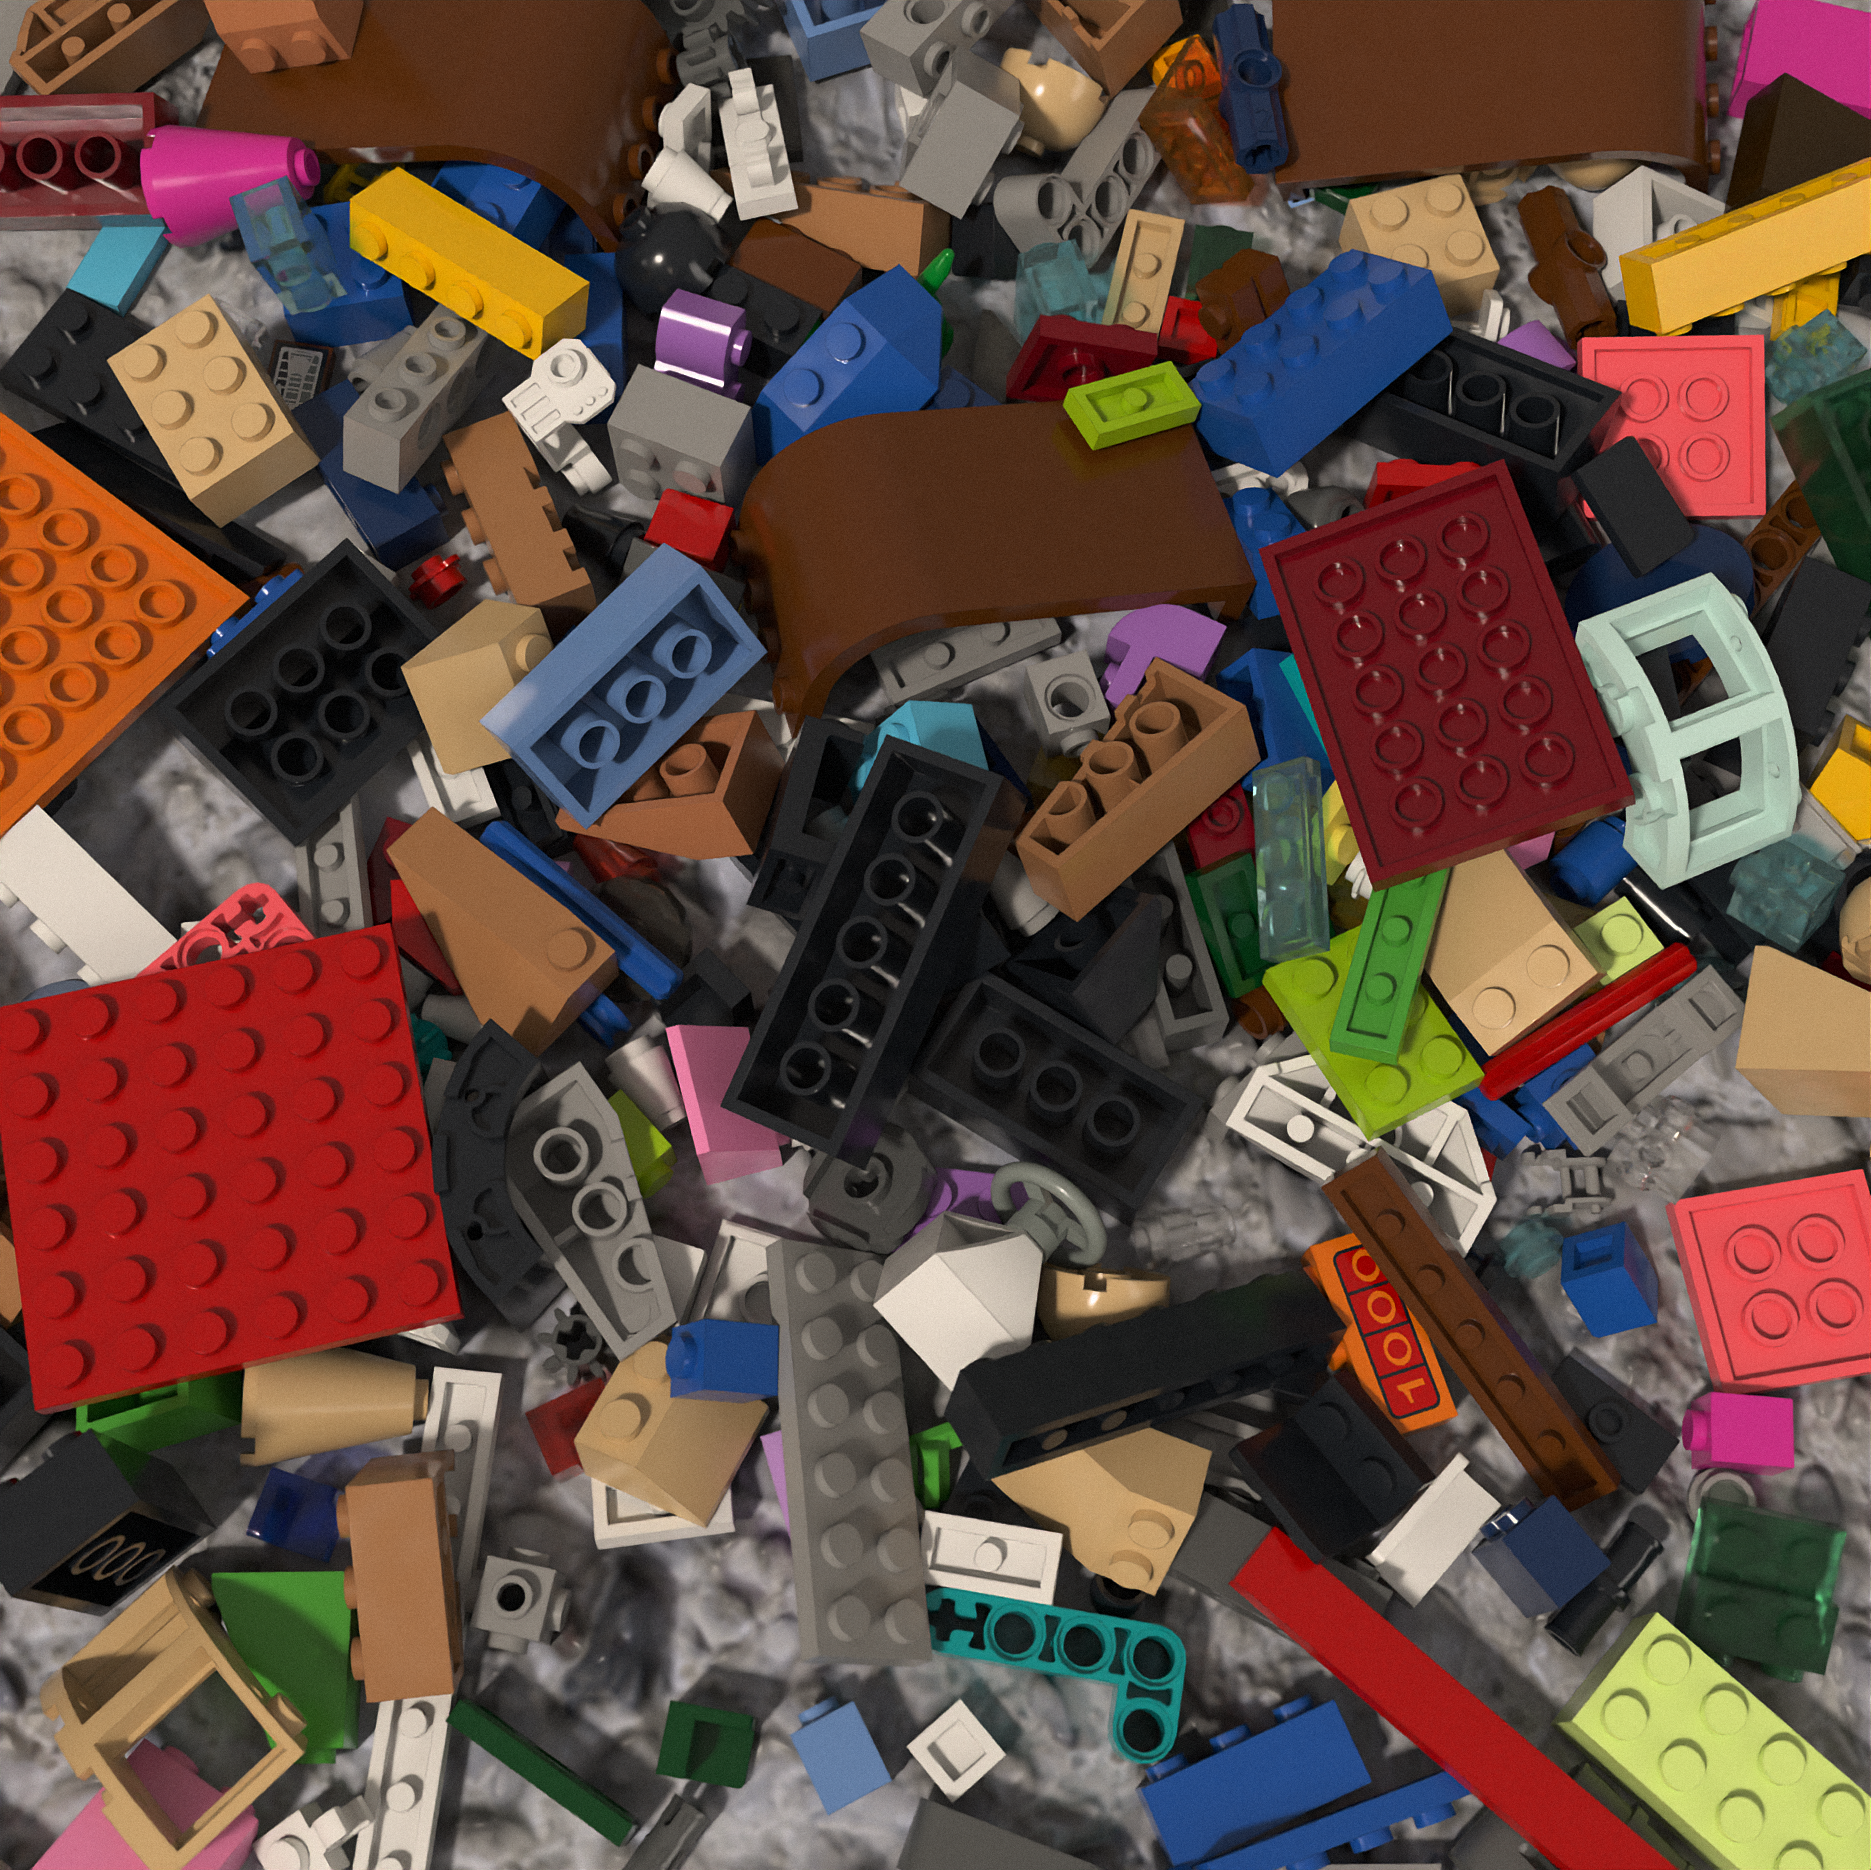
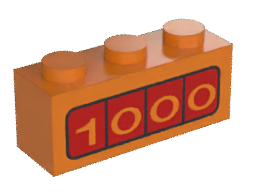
M1350 1233L1309 1246L1300 1259L1301 1265L1347 1326V1330L1328 1364L1332 1371L1347 1369L1404 1438L1445 1425L1457 1417L1458 1413L1427 1333L1356 1235Z

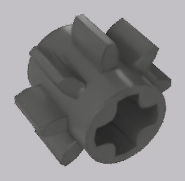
M708 27L685 36L684 41L688 50L679 53L676 58L678 73L684 87L686 88L691 83L710 89L711 103H716L720 99L731 96L732 87L728 72L747 68L745 55L735 36L728 34L721 37L718 27L711 29Z
M582 1307L580 1315L568 1317L564 1311L556 1308L554 1314L559 1323L555 1326L553 1332L539 1333L537 1336L542 1345L552 1348L554 1355L546 1359L542 1365L548 1374H553L565 1367L568 1370L567 1383L574 1390H577L582 1376L594 1374L599 1381L605 1383L607 1376L602 1368L608 1358L617 1359L616 1355ZM587 1331L588 1336L596 1345L595 1349L583 1350L580 1359L575 1360L566 1344L567 1342H578L582 1332Z

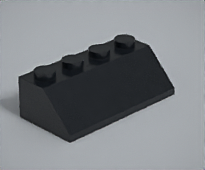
M1452 326L1453 331L1344 422L1345 436L1400 459H1412L1420 464L1451 465L1457 462H1474L1482 467L1504 459L1524 511L1555 523L1579 493V490L1570 478V474L1599 453L1621 402L1622 392Z

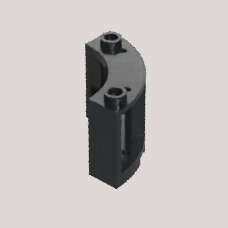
M490 1018L475 1035L460 1057L446 1085L444 1092L446 1099L441 1111L437 1134L433 1135L434 1193L440 1197L446 1235L461 1265L500 1313L522 1334L566 1286L551 1260L537 1245L535 1238L517 1214L511 1200L506 1172L507 1143L515 1112L521 1100L547 1084L550 1079L540 1060ZM479 1092L476 1100L467 1101L469 1094Z

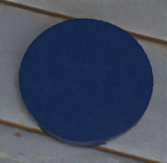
M1690 524L1695 532V539L1664 562L1636 579L1632 576L1613 544L1610 543L1597 554H1594L1573 578L1565 599V617L1570 630L1577 631L1579 622L1712 572L1730 593L1741 598L1747 608L1749 619L1755 606V576L1751 560L1743 546L1730 535L1712 527ZM1693 635L1666 644L1670 664L1688 659L1691 665L1708 657Z

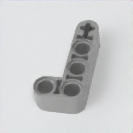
M1164 86L1121 90L1112 101H1109L1103 116L1091 133L1082 140L1061 175L1056 173L1010 175L1004 177L998 183L993 198L995 215L1000 225L1032 268L1038 271H1084L1090 269L1097 262L1177 134L1181 124L1182 112L1179 99L1172 89Z

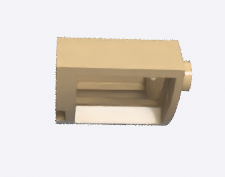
M175 1564L51 1675L40 1688V1702L43 1713L52 1721L59 1715L63 1720L64 1727L53 1737L64 1757L79 1779L86 1781L91 1775H96L105 1788L101 1793V1797L106 1806L101 1811L150 1870H181L305 1753L308 1742L306 1736L301 1732L308 1725L302 1713L282 1693L278 1692L274 1697H271L235 1649L223 1627L221 1613L213 1606L216 1603L211 1584L196 1569L191 1568L184 1574ZM217 1670L275 1741L277 1746L193 1825L182 1833L146 1789L131 1767L125 1754Z

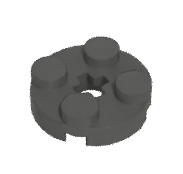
M886 1122L865 1171L818 1150L808 1166L803 1181V1194L809 1199L808 1210L810 1213H807L811 1224L829 1242L839 1248L862 1252L872 1250L874 1253L881 1255L891 1253L901 1245L904 1235L923 1216L931 1199L932 1191L937 1185L938 1173L930 1163L924 1149L908 1131L896 1124ZM877 1174H880L877 1188L871 1194L862 1198V1195L857 1190L859 1183L862 1180L872 1182Z

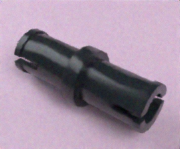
M1627 1521L1624 1524V1529L1604 1553L1612 1564L1569 1600L1558 1611L1551 1622H1547L1543 1627L1557 1643L1579 1658L1585 1653V1648L1614 1611L1624 1612L1631 1603L1628 1593L1657 1556L1661 1555L1665 1550L1654 1536L1632 1521Z

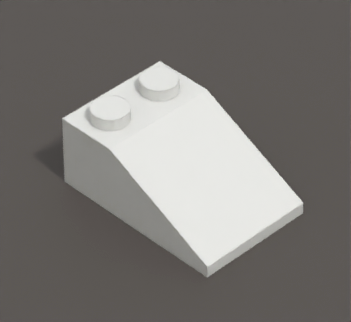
M1644 165L1593 199V237L1602 246L1607 259L1605 265L1598 273L1612 307L1615 308L1618 300H1626L1619 261L1620 255L1721 216L1724 213L1725 203ZM1760 295L1745 301L1744 308L1735 313V327L1767 329L1770 327L1773 313V295Z

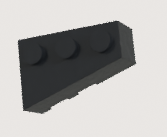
M1808 556L1804 557L1784 587L1760 638L1778 675L1787 701L1798 757L1808 744L1819 747L1827 735L1835 717L1834 712L1826 709L1831 695L1839 697L1842 694L1856 666L1855 662L1847 659L1852 646L1859 648L1871 629V611L1867 610L1871 601V583ZM1739 736L1708 748L1703 761L1741 777L1742 757Z

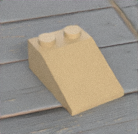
M1506 848L1451 867L1424 969L1446 1002L1489 1056H1497L1527 1037L1608 973Z
M1149 1427L991 1480L1045 1531L1063 1534L1062 1546L1089 1571L1110 1578L1120 1586L1138 1589L1155 1596L1196 1517L1212 1451Z

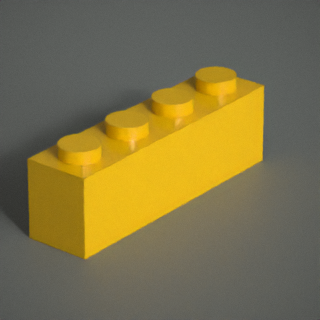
M396 167L350 198L351 249L533 361L563 338L573 339L585 330L589 281L400 167Z

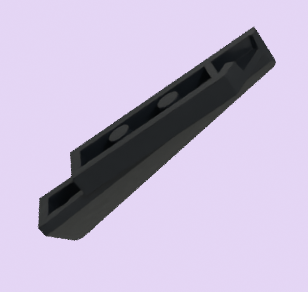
M58 423L30 433L234 586L284 565L287 558L286 552L234 521L220 528L189 500L185 492L68 423Z

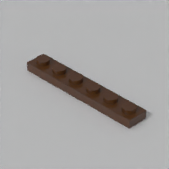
M1382 1146L1377 1147L1327 1177L1321 1189L1544 1496L1547 1498L1554 1495L1570 1513L1617 1490L1621 1479L1617 1469Z

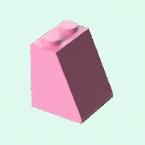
M146 1738L127 1758L146 1789L182 1833L231 1789L230 1787L223 1786L218 1791L197 1776L199 1774L198 1767L182 1751L172 1746H166L162 1751ZM102 1787L31 1870L150 1869L125 1842L101 1811L106 1806L101 1797V1793L105 1790ZM252 1804L241 1812L181 1870H240L253 1851L252 1844L257 1841L259 1820L254 1817L256 1812Z

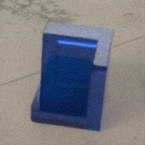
M271 1467L247 1527L246 1535L329 1563L339 1537L337 1500L339 1495L346 1493L332 1486Z

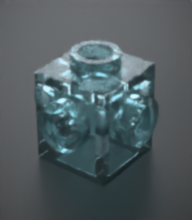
M1825 309L1803 326L1794 325L1790 327L1771 345L1769 351L1773 354V357L1765 369V382L1778 401L1787 404L1799 418H1802L1820 404L1825 409L1831 408L1849 393L1854 386V383L1849 378L1868 350L1828 309Z
M1783 839L1764 847L1758 854L1752 852L1739 860L1729 878V884L1736 888L1726 913L1791 952L1796 953L1829 917L1846 874L1788 840Z

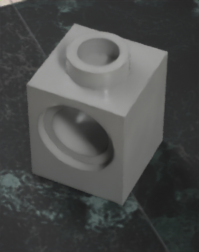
M1086 649L1025 667L1023 695L1046 759L1062 754L1066 758H1078L1092 739L1101 741L1108 733L1111 716ZM1061 703H1071L1078 706L1083 713L1077 717L1069 718L1059 715L1053 708Z

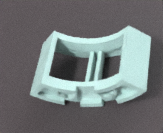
M1710 572L1579 622L1575 643L1612 737L1622 736L1633 773L1628 776V779L1635 794L1636 804L1626 807L1625 835L1622 846L1661 890L1790 837L1796 819L1797 806L1802 798L1793 725L1778 675L1758 633L1748 619L1747 608L1741 598L1730 593L1715 575ZM1693 635L1713 663L1729 699L1668 723L1657 695L1635 656ZM1739 736L1742 757L1740 789L1689 810L1680 760Z

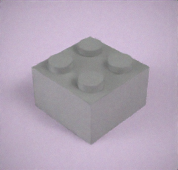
M958 45L902 146L899 186L959 219H962L970 203L979 206L986 197L995 177V174L989 171L999 152L1008 155L1012 151L1024 127V122L1019 120L1024 107V103L1020 102L1019 79Z
M638 364L607 423L620 484L624 485L631 494L644 500L660 499L664 490L673 489L732 507L734 512H736L758 468L751 407Z

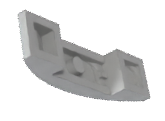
M1710 964L1594 1057L1548 1097L1542 1105L1587 1158L1635 1118L1634 1115L1695 1062L1715 1049L1742 1026L1745 1004Z

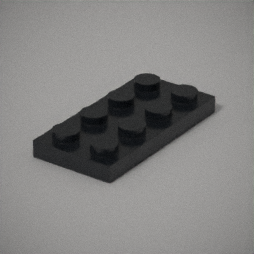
M66 288L0 370V383L8 391L182 487L107 362V359L149 332L75 291Z

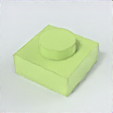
M1625 896L1572 929L1608 973L1600 980L1604 987L1664 949V946Z

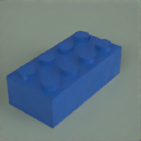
M1351 249L1335 257L1330 262L1328 269L1306 287L1291 293L1283 306L1262 323L1246 330L1238 343L1217 360H1213L1201 367L1196 377L1187 384L1201 403V408L1195 422L1191 423L1202 447L1209 452L1275 478L1280 477L1453 331L1432 270L1356 249Z

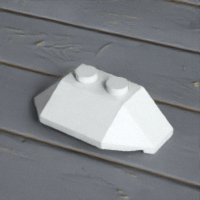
M1310 1054L1279 1063L1259 1066L1225 1124L1285 1165L1321 1185L1330 1175L1377 1147L1382 1146L1463 1259L1497 1201L1466 1109L1449 1101L1368 1142Z

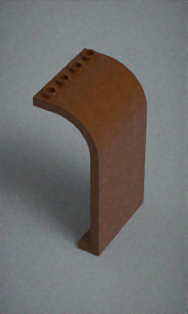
M363 0L364 5L351 59L251 74L225 43L195 127L296 137L307 148L314 151L319 165L459 160L502 167L538 182L568 203L585 223L605 253L616 251L617 245L623 236L619 232L621 223L633 210L641 206L645 188L641 185L655 162V155L661 139L658 130L659 119L664 107L672 102L676 85L681 81L676 63V58L679 54L678 50L673 47L652 12L640 0Z
M1272 0L1273 55L1282 66V76L1277 89L1289 148L1285 163L1275 167L1276 186L1283 202L1305 200L1306 188L1596 159H1639L1667 164L1683 173L1684 185L1708 195L1709 176L1720 175V139L1708 140V119L1719 118L1718 82L1707 83L1706 62L1717 61L1718 44L1717 25L1705 26V6L1716 5V0Z
M1064 401L863 415L819 428L780 451L759 471L750 484L742 504L737 530H731L729 533L728 547L732 565L734 567H741L744 576L743 583L747 584L743 595L745 610L748 615H755L759 627L757 639L768 651L760 660L763 665L770 664L774 677L772 683L774 708L778 715H785L792 739L797 738L806 715L818 719L822 718L831 689L847 669L879 647L912 634L951 627L1135 610L1159 604L1186 605L1206 602L1214 621L1219 623L1238 621L1257 582L1191 423L1093 451L1064 409Z

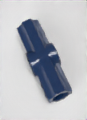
M1233 4L1225 12L1216 14L1212 25L1222 84L1218 110L1221 117L1229 124L1235 164L1241 165L1246 170V174H1267L1274 167L1283 165L1289 152L1277 89L1282 76V66L1270 51L1264 15L1259 14L1254 9L1253 4Z

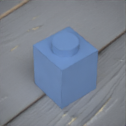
M832 1696L798 1715L803 1728L790 1734V1737L827 1815H831L892 1781L854 1701L840 1707L836 1696Z

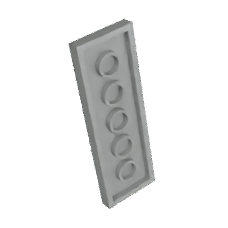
M781 1238L765 1247L772 1325L779 1326L778 1399L801 1662L917 1667L933 1661L898 1336L897 1331L873 1306L884 1262L889 1256Z

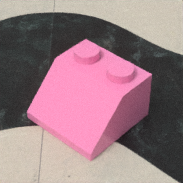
M676 1025L665 1028L696 1153L707 1186L783 1166L779 1146L789 1144L791 1142L789 1137L720 1107L751 1038L748 1027Z

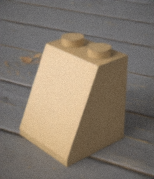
M1755 946L1735 1068L1781 1114L1871 1118V992L1770 946Z

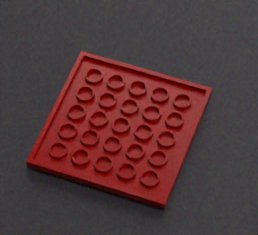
M391 923L0 1007V1136L36 1412L46 1415L465 1318L453 1249L445 1232L446 1228L440 1197L434 1193L432 1173L433 1138L396 933Z

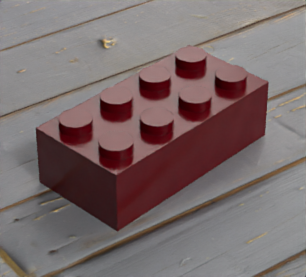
M154 92L0 96V231L102 229V227H168L164 218L153 219L147 207L141 184L140 156L142 149L152 147L155 137L146 136L150 129L165 125L179 126V108Z

